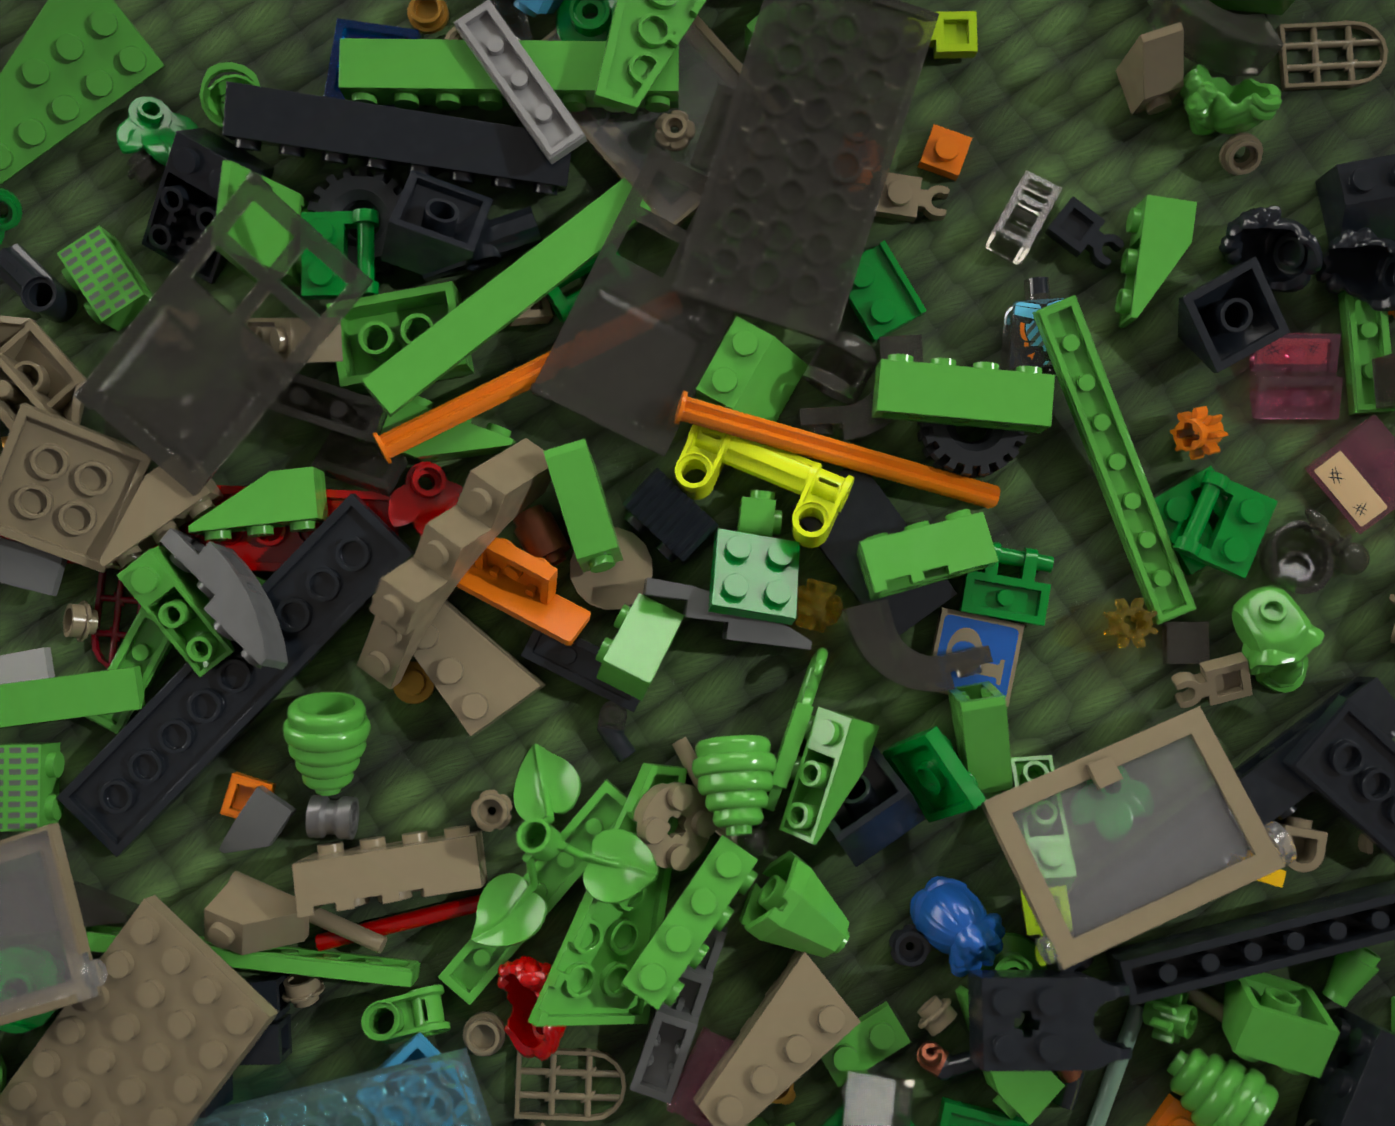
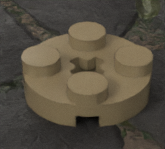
M681 782L660 783L650 788L636 806L633 821L637 822V837L650 849L659 867L671 868L677 871L685 870L702 853L709 837L716 830L717 826L713 823V813L707 810L705 806L706 797L702 796L698 789L692 785ZM670 817L678 819L677 829L674 833L672 832L668 835L671 828L668 820Z

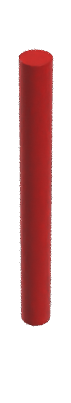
M481 894L358 925L384 936L473 914L477 911ZM330 931L315 936L316 947L319 952L354 943Z

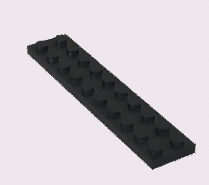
M351 493L262 585L272 604L283 634L288 659L286 667L281 670L266 666L260 669L253 666L241 655L243 648L235 640H230L235 651L202 677H199L187 662L56 798L116 857L124 854L373 598L372 596L376 594L381 578L410 560L415 555V552L356 494Z

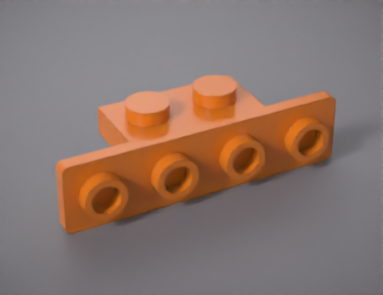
M496 537L456 586L566 646L572 645L590 620V611L556 594L558 574L556 567L552 566L542 557H534L517 548L511 541L505 538Z

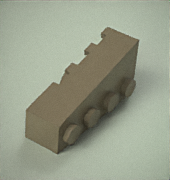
M448 600L445 601L413 654L470 736L479 734L546 685L519 663L514 656L491 639L479 626L464 616Z
M469 825L445 828L443 836L428 837L427 830L402 834V841L386 843L385 836L364 838L359 840V847L344 848L342 841L317 845L318 852L292 864L297 918L313 916L314 912L325 904L335 903L337 911L355 909V906L369 903L370 897H378V902L385 904L411 898L415 891H421V896L427 897L481 888L488 881L482 830L470 832Z
M796 950L787 962L788 965L779 978L773 982L752 1017L748 1018L732 1046L724 1053L693 1098L694 1102L713 1126H746L861 1022L806 952Z

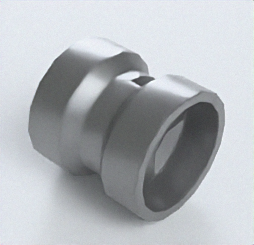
M311 796L306 813L307 836L309 838H324L327 834L336 835L338 839H354L359 822V802L357 797L343 796L339 800H330L328 796Z

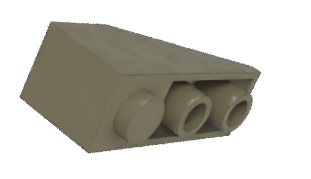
M246 318V327L242 329V345L244 350L248 352V360L285 363L343 361L341 318Z
M181 450L145 475L99 561L102 567L124 570L155 545H163L160 540L170 528L180 531V528L191 520L196 521L216 508L214 504L223 499L224 495L197 456Z

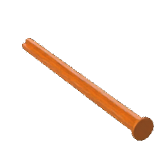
M669 292L381 435H378L377 432L372 433L386 462L390 464L392 463V457L679 316L682 313L681 302L675 293Z
M687 391L682 392L674 420V424L679 425L680 421L988 509L995 507L999 501L1001 491L997 485L687 397Z

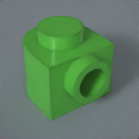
M750 490V497L742 496L740 498L738 532L772 537V534L780 535L782 510H775V492Z

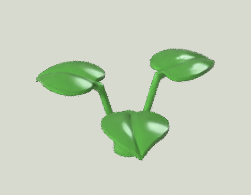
M533 744L525 756L516 778L513 794L515 809L519 816L525 820L517 831V843L526 852L522 859L527 864L529 885L522 876L515 873L498 875L486 885L478 901L475 927L471 936L474 942L490 947L516 945L530 939L541 928L547 914V904L542 897L533 893L538 887L535 867L536 859L539 861H549L562 851L580 860L589 862L583 873L584 885L591 896L609 904L621 903L631 899L651 884L658 874L656 860L650 849L637 836L628 831L608 829L599 832L592 842V854L583 852L562 841L559 831L550 824L554 822V814L567 813L574 807L581 792V780L576 769L568 761L549 752L538 744Z

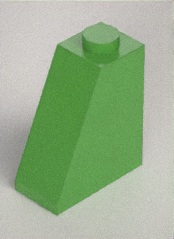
M581 439L543 451L576 559L582 571L600 573L613 568L616 562L623 561L624 559L599 474L586 440Z
M990 681L947 688L960 761L966 770L975 777L978 787L986 799L999 795L1004 790L1012 789L1013 781L1005 695Z

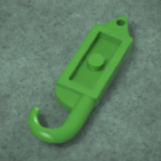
M820 647L815 651L807 667L776 757V770L772 773L774 780L773 788L768 792V805L764 809L774 812L782 789L787 788L789 779L795 781L802 756H799L798 753L803 739L808 740L815 718V716L811 715L814 708L812 704L828 658V650L824 647Z

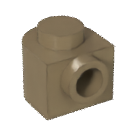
M1288 816L1285 818L1284 823L1271 822L1269 836L1285 866L1298 872H1310L1318 868L1324 860L1328 833L1312 829V820Z

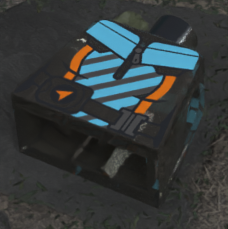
M1048 277L1029 278L1023 281L1025 301L1013 302L1005 312L1000 370L1016 371L1018 366H1036L1042 368V374L1055 373L1032 312L1066 298L1051 299Z

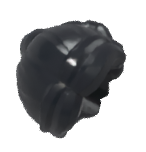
M1279 206L1252 208L1242 212L1238 218L1229 222L1226 236L1221 239V244L1219 245V250L1223 253V257L1231 265H1237L1251 257H1256L1271 291L1284 293L1300 291L1307 286L1311 275L1321 270L1323 254L1316 237L1300 222L1289 218H1282V211Z
M1368 227L1361 228L1358 231L1347 229L1338 237L1333 238L1329 242L1327 250L1322 253L1323 265L1316 274L1317 281L1325 283L1327 291L1333 294L1341 293L1345 290L1350 296L1370 305V308L1373 310L1394 311L1395 241L1386 238L1379 239Z

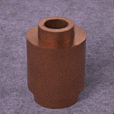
M543 505L533 506L513 519L516 526L514 533L525 552L534 557L544 558L554 567L566 560L564 553L570 546L552 513L546 512Z

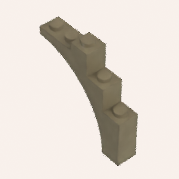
M524 438L470 471L457 505L426 524L414 557L381 578L369 610L375 614V618L358 660V667L390 690L401 682L424 634L465 573L500 532L528 505L546 492L551 475L542 448Z

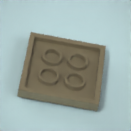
M21 404L0 455V535L105 573L108 568L102 567L99 561L147 474L154 454L29 404Z

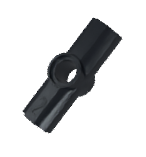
M531 206L491 220L487 218L471 259L423 274V279L429 282L465 269L469 271L485 270L500 263L503 256L538 245L542 241V237Z

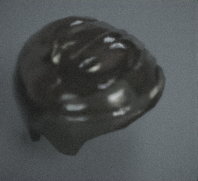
M1294 520L1276 528L1265 538L1260 548L1259 564L1264 575L1276 586L1292 593L1309 594L1317 592L1325 587L1333 575L1332 547L1327 540L1322 539L1314 532L1312 524L1308 522Z

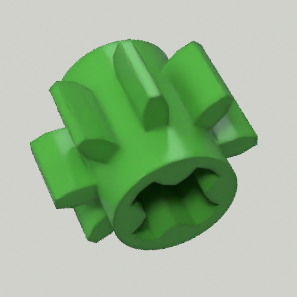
M1184 992L1145 1002L1143 1022L1154 1027L1152 1038L1172 1045L1173 1042L1179 1043L1181 1037L1189 1039L1192 1036L1197 1024L1198 1010L1195 1006L1186 1004L1189 997L1188 993Z

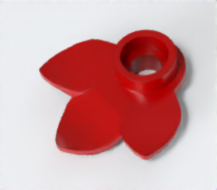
M420 462L415 464L406 474L405 485L396 489L389 499L387 513L391 527L397 528L412 523L414 529L421 537L428 522L457 505L463 487L448 481L443 469L435 463ZM420 477H427L431 480V490H424L420 487Z

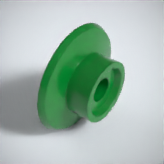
M563 0L557 10L555 22L560 40L607 41L616 0ZM590 13L597 14L594 19L585 18Z

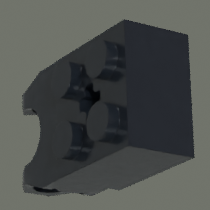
M968 970L970 1061L984 1072L1097 1070L1115 1061L1131 1059V1047H1126L1124 1043L1107 1042L1099 1038L1095 1033L1093 1025L1094 1016L1098 1008L1105 1002L1130 995V985L1122 981L1098 980L1079 971ZM1021 1012H1023L1024 1020L1022 1024L1018 1027L1014 1026L1015 1018H1021Z
M1341 1007L1338 1016L1332 1020L1340 1034L1320 1078L1310 1075L1311 1079L1300 1104L1295 1126H1395V1033Z

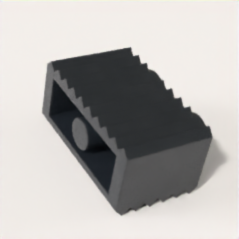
M656 468L622 503L623 507L628 511L623 518L641 535L646 530L651 532L659 540L654 547L671 563L678 558L685 564L719 526L659 468Z

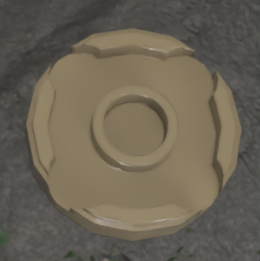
M614 527L624 560L616 562L613 568L600 573L583 572L576 559L575 552H573L570 560V578L576 592L588 604L603 610H621L624 604L628 606L633 605L638 593L643 595L645 579L653 577V562L645 543L634 533L619 527Z

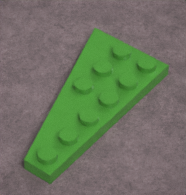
M47 0L1 71L0 186L165 67V64L115 0Z
M616 0L593 102L634 114L707 0Z
M643 763L614 829L625 830L637 836V822L633 821L636 806L642 796L650 788L660 783H685L687 768ZM670 817L668 820L671 826L668 835L672 832L674 833L678 826V819ZM657 866L658 874L656 879L634 897L621 903L609 904L601 902L591 896L588 890H586L528 1022L536 1027L648 1024L651 1006L621 985V983L664 921L672 872L671 868Z

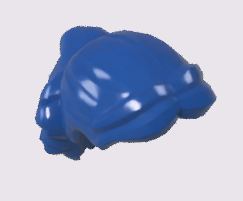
M936 876L926 883L924 889L916 892L911 898L910 915L917 931L921 932L935 949L949 955L950 968L954 976L963 977L968 974V970H980L982 965H993L995 955L1003 949L1002 938L1005 935V928L1002 925L1001 916L997 913L987 914L982 902L967 888L965 883L953 878Z

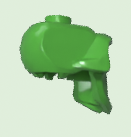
M1270 585L1249 591L1232 608V622L1237 635L1243 643L1242 653L1248 660L1250 675H1256L1257 682L1274 692H1292L1302 685L1308 668L1309 660L1307 655L1310 654L1313 648L1321 645L1325 636L1324 632L1311 624L1301 608L1282 588Z

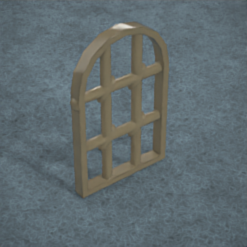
M1345 20L1338 22L1280 24L1277 27L1278 60L1280 63L1282 91L1332 88L1350 89L1366 85L1381 74L1387 63L1388 48L1384 37L1376 28L1366 22ZM1344 29L1345 40L1321 41V39H1317V30ZM1351 29L1362 30L1371 35L1373 39L1355 40L1356 37L1352 38ZM1310 30L1311 42H1285V31ZM1378 45L1380 60L1357 61L1358 59H1354L1353 47ZM1342 47V50L1346 49L1347 62L1323 63V61H1319L1318 48ZM1308 49L1312 53V64L1287 65L1286 50ZM1378 67L1369 78L1355 80V68ZM1344 69V71H1348V81L1321 82L1320 70ZM1309 71V73H1313L1314 82L1289 84L1288 72Z
M558 1048L554 1054L550 1055V1068L522 1067V1055L517 1050L516 1079L514 1080L516 1087L514 1119L582 1122L605 1119L615 1113L624 1100L627 1087L625 1071L618 1060L609 1053L590 1048ZM557 1055L586 1056V1069H560V1066H556ZM593 1056L606 1059L615 1066L616 1070H596L597 1067L592 1068ZM521 1074L545 1075V1078H549V1092L521 1091ZM556 1076H582L581 1079H585V1093L559 1092V1089L555 1090ZM592 1077L621 1078V1094H595L596 1091H592ZM520 1098L544 1099V1102H548V1113L520 1112ZM555 1099L581 1100L580 1103H584V1114L555 1113ZM591 1101L616 1102L614 1106L605 1112L591 1114Z

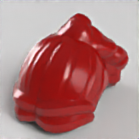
M522 956L520 959L513 962L508 961L498 967L499 978L497 985L499 988L507 991V999L512 1005V1013L507 1020L504 1031L523 1057H536L544 1061L558 1050L559 1042L567 1026L536 1027L528 1022L553 965L547 962H538L532 957Z

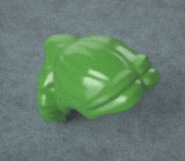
M1197 64L1192 67L1184 77V87L1180 90V95L1184 99V109L1188 115L1190 128L1195 135H1208L1215 131L1226 135L1248 131L1264 120L1274 118L1276 111L1282 103L1280 98L1281 91L1277 86L1260 83L1252 78L1244 79L1240 84L1233 86L1223 77H1211L1208 68L1204 64Z

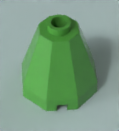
M790 850L771 862L762 873L770 877L761 889L755 883L748 892L739 918L746 931L761 941L823 958L832 953L840 952L848 942L850 922L814 871Z

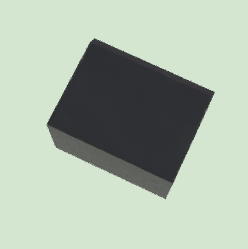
M1256 257L1249 258L1179 297L1178 337L1213 373H1219L1290 333Z

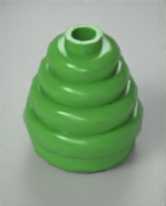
M317 692L301 696L290 704L287 709L288 718L283 723V735L288 743L289 755L295 760L296 769L302 774L303 783L307 787L315 789V793L321 796L336 795L341 791V788L347 786L354 777L353 772L358 767L360 757L367 746L366 739L371 732V724L366 715L365 705L356 696L343 692Z
M760 735L721 736L704 739L695 746L697 758L692 762V772L695 778L698 779V791L702 796H706L705 806L707 810L714 812L713 823L715 826L726 828V836L751 835L752 826L759 825L763 821L764 816L761 809L768 805L769 798L766 792L771 791L773 788L774 780L772 773L776 770V757L773 753H770L771 744L767 737Z
M1200 1048L1193 1049L1188 1055L1180 1050L1166 1070L1173 1076L1170 1081L1172 1092L1180 1095L1181 1106L1185 1110L1192 1112L1191 1120L1195 1126H1264L1279 1098L1277 1089L1273 1085L1266 1083L1265 1075L1259 1069L1251 1066L1246 1068L1237 1059H1229L1226 1062L1217 1053L1208 1056Z

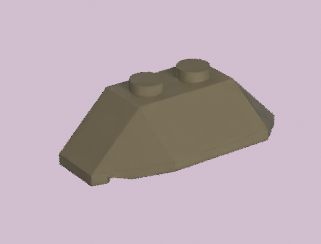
M0 316V419L11 430L20 405L26 403L80 425L89 381L35 320L31 318Z

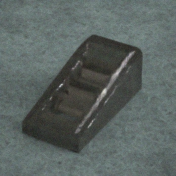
M1026 170L991 232L985 248L1014 264L1021 265L1063 188ZM1024 190L1046 200V203L1043 204L1023 194ZM1016 204L1037 214L1038 217L1016 207ZM1008 219H1010V220H1012V221H1014V222L1020 224L1021 226H1023V227L1029 229L1030 232H1028V231H1026V230H1024V229H1022V228H1020V227H1018V226H1016V225H1014V224L1008 222Z

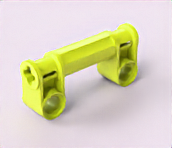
M692 424L686 444L675 466L678 487L692 500L703 499L712 492L725 464L801 495L793 512L792 533L796 542L807 548L818 547L826 541L838 513L842 511L855 479V477L850 475L844 478L822 469L821 463L814 462L795 453ZM694 469L702 470L706 473L704 479L698 483L686 481L684 479L685 475ZM806 517H815L821 521L823 526L818 531L808 532L802 529L800 522Z

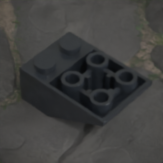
M206 128L176 131L141 244L208 283L213 284L228 262L225 257L212 247L223 160L233 161L268 179H271L275 167L243 149L235 148L233 143Z

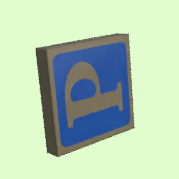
M940 608L924 690L948 694L947 688L990 681L1005 695L1006 707H1009L1025 625L948 608Z

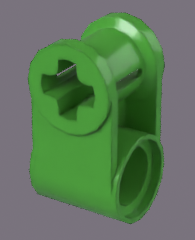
M431 985L411 990L406 994L370 1004L362 1016L361 1026L363 1032L372 1040L385 1044H395L409 1040L419 1032L425 1037H430L451 1030L450 1022L445 1021L441 995L445 993L444 986ZM391 1011L394 1015V1025L389 1032L381 1034L378 1029V1021L384 1013Z

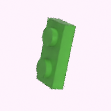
M887 1001L858 1018L861 1022L821 1058L838 1088L911 1043Z

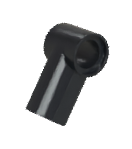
M16 243L0 251V277L21 297V301L26 308L58 323L68 321L74 316L78 306L77 297L74 292L61 285L23 246ZM53 294L51 301L46 305L47 299Z

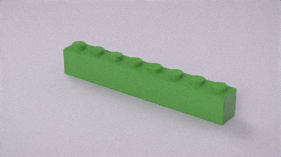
M340 38L339 89L345 100L376 105H394L397 108L408 110L417 109L419 105L437 106L443 110H457L461 106H478L487 111H497L502 109L503 106H510L464 40ZM518 40L568 111L579 112L585 110L586 107H603L610 112H623L593 102L607 41ZM679 45L638 108H645L655 113L666 112L670 108H679Z

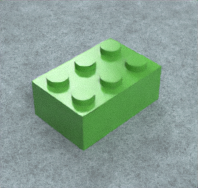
M449 281L326 304L329 318H341L343 361L336 362L340 387L352 396L369 393L362 385V380L462 303L461 294L454 283ZM469 355L439 380L475 374L472 356Z

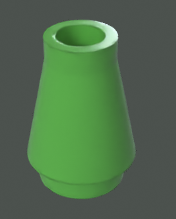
M1367 947L1336 954L1322 993L1335 1003L1347 1007L1350 1000L1380 970L1377 964L1381 957Z

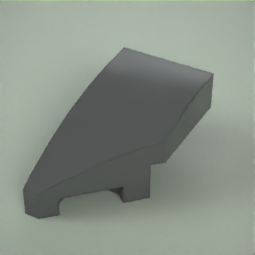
M263 785L257 787L231 826L219 851L230 853L273 845L297 809Z

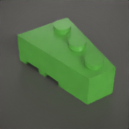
M964 509L946 515V521L929 524V521H922L905 527V531L890 535L888 533H880L863 539L859 543L856 554L870 600H877L994 566L999 560L984 513L971 514L970 509Z

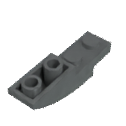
M170 528L160 542L172 553L169 559L181 570L187 573L192 572L199 579L196 584L197 587L204 594L212 598L204 610L215 620L213 627L216 631L229 640H235L243 648L241 655L253 666L260 669L266 666L283 670L288 664V659L278 618L263 587L247 564L233 549L210 541L205 546L195 536Z

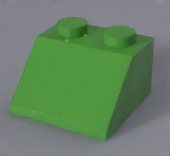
M736 316L696 388V399L777 422L808 365L775 336Z
M1265 972L1225 982L1222 1029L1233 1052L1250 1062L1261 1060L1277 1065L1290 1074L1300 1075L1304 1073L1320 1078L1340 1032L1312 987Z

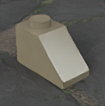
M1181 22L1141 34L1117 67L1116 73L1131 115L1146 110L1148 115H1152L1169 108L1174 97L1184 87V29Z
M234 876L204 909V940L211 942L218 948L228 949L240 955L304 942L309 936L310 916L297 918L295 899Z

